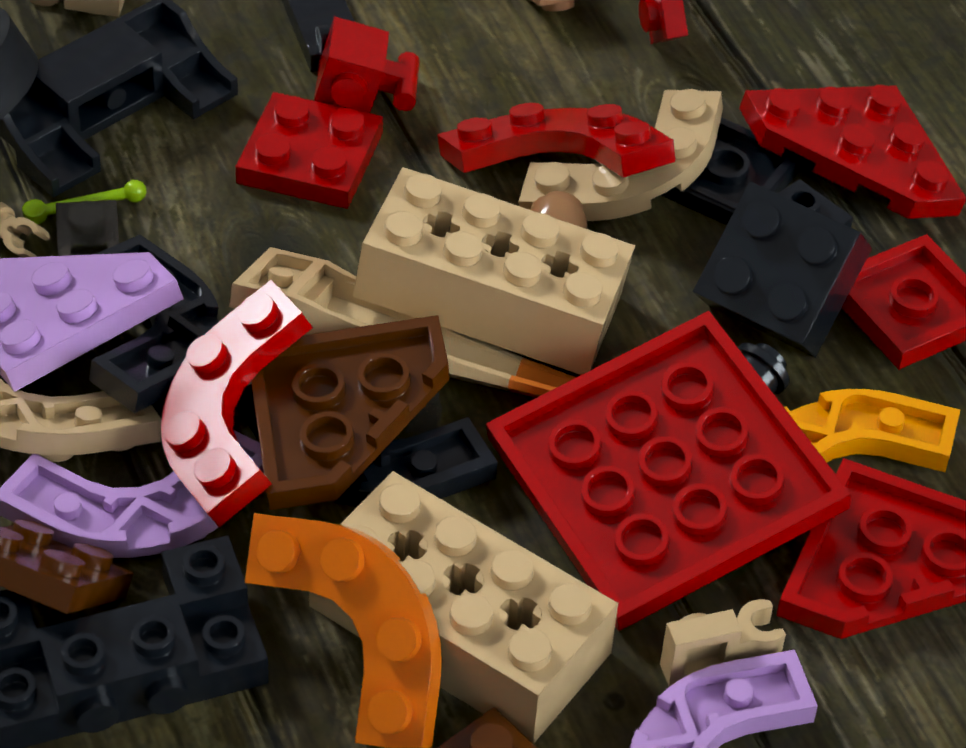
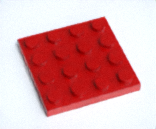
M710 311L486 423L489 441L586 584L618 603L615 623L618 631L850 509L851 493Z

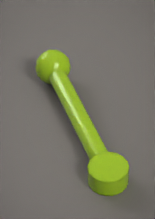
M132 179L123 188L45 204L41 200L32 199L24 203L22 213L24 218L40 224L46 220L47 215L124 199L138 203L146 197L147 188L143 182Z

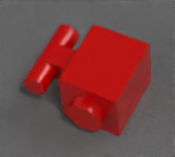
M334 16L319 62L314 101L370 113L377 92L380 90L394 94L393 104L398 110L409 111L416 105L420 59L415 53L404 52L399 55L397 62L388 60L386 56L389 31Z

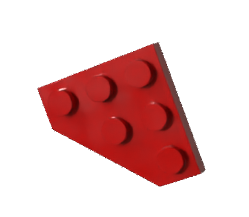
M896 85L745 90L739 109L761 147L782 156L787 148L815 162L816 164L812 172L853 192H856L859 185H862L890 199L887 209L908 219L960 215L966 202V196Z
M843 458L836 475L851 493L850 509L811 529L781 595L776 616L830 636L844 639L965 602L966 500Z

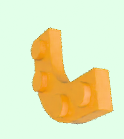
M871 389L831 390L820 393L817 402L801 406L792 411L787 406L784 407L827 463L835 458L862 454L886 457L944 473L950 458L960 415V409L896 393Z

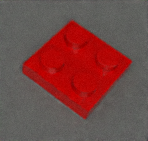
M273 92L235 166L236 184L348 209L383 134V116Z
M925 234L867 258L842 309L895 367L900 370L966 341V274Z

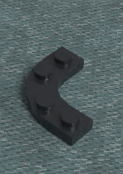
M140 234L96 254L150 252L176 278L184 299L150 317L152 327L138 338L92 359L89 381L133 413H137L166 398L171 382L186 358L189 346L194 340L205 335L218 323L217 315L219 310L214 295L200 277Z
M252 384L244 388L238 401V407L260 443ZM469 417L409 438L393 440L337 500L332 502L358 507L392 471L442 499L495 480L497 478L498 462Z

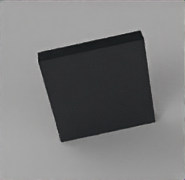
M721 117L712 156L699 177L685 190L680 191L675 186L661 194V196L727 225L750 181L775 193H779L789 185L802 169L804 157L787 148L782 156L771 152L759 145L750 129Z

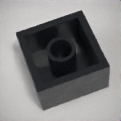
M750 181L693 292L708 306L816 358L872 247L861 232Z

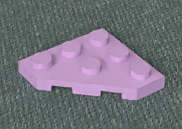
M150 252L0 258V375L15 392L184 299L176 278Z

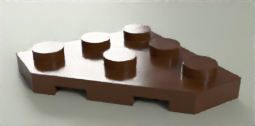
M438 315L304 335L265 366L252 379L264 475L272 483L266 489L270 510L337 500L450 380L448 359Z

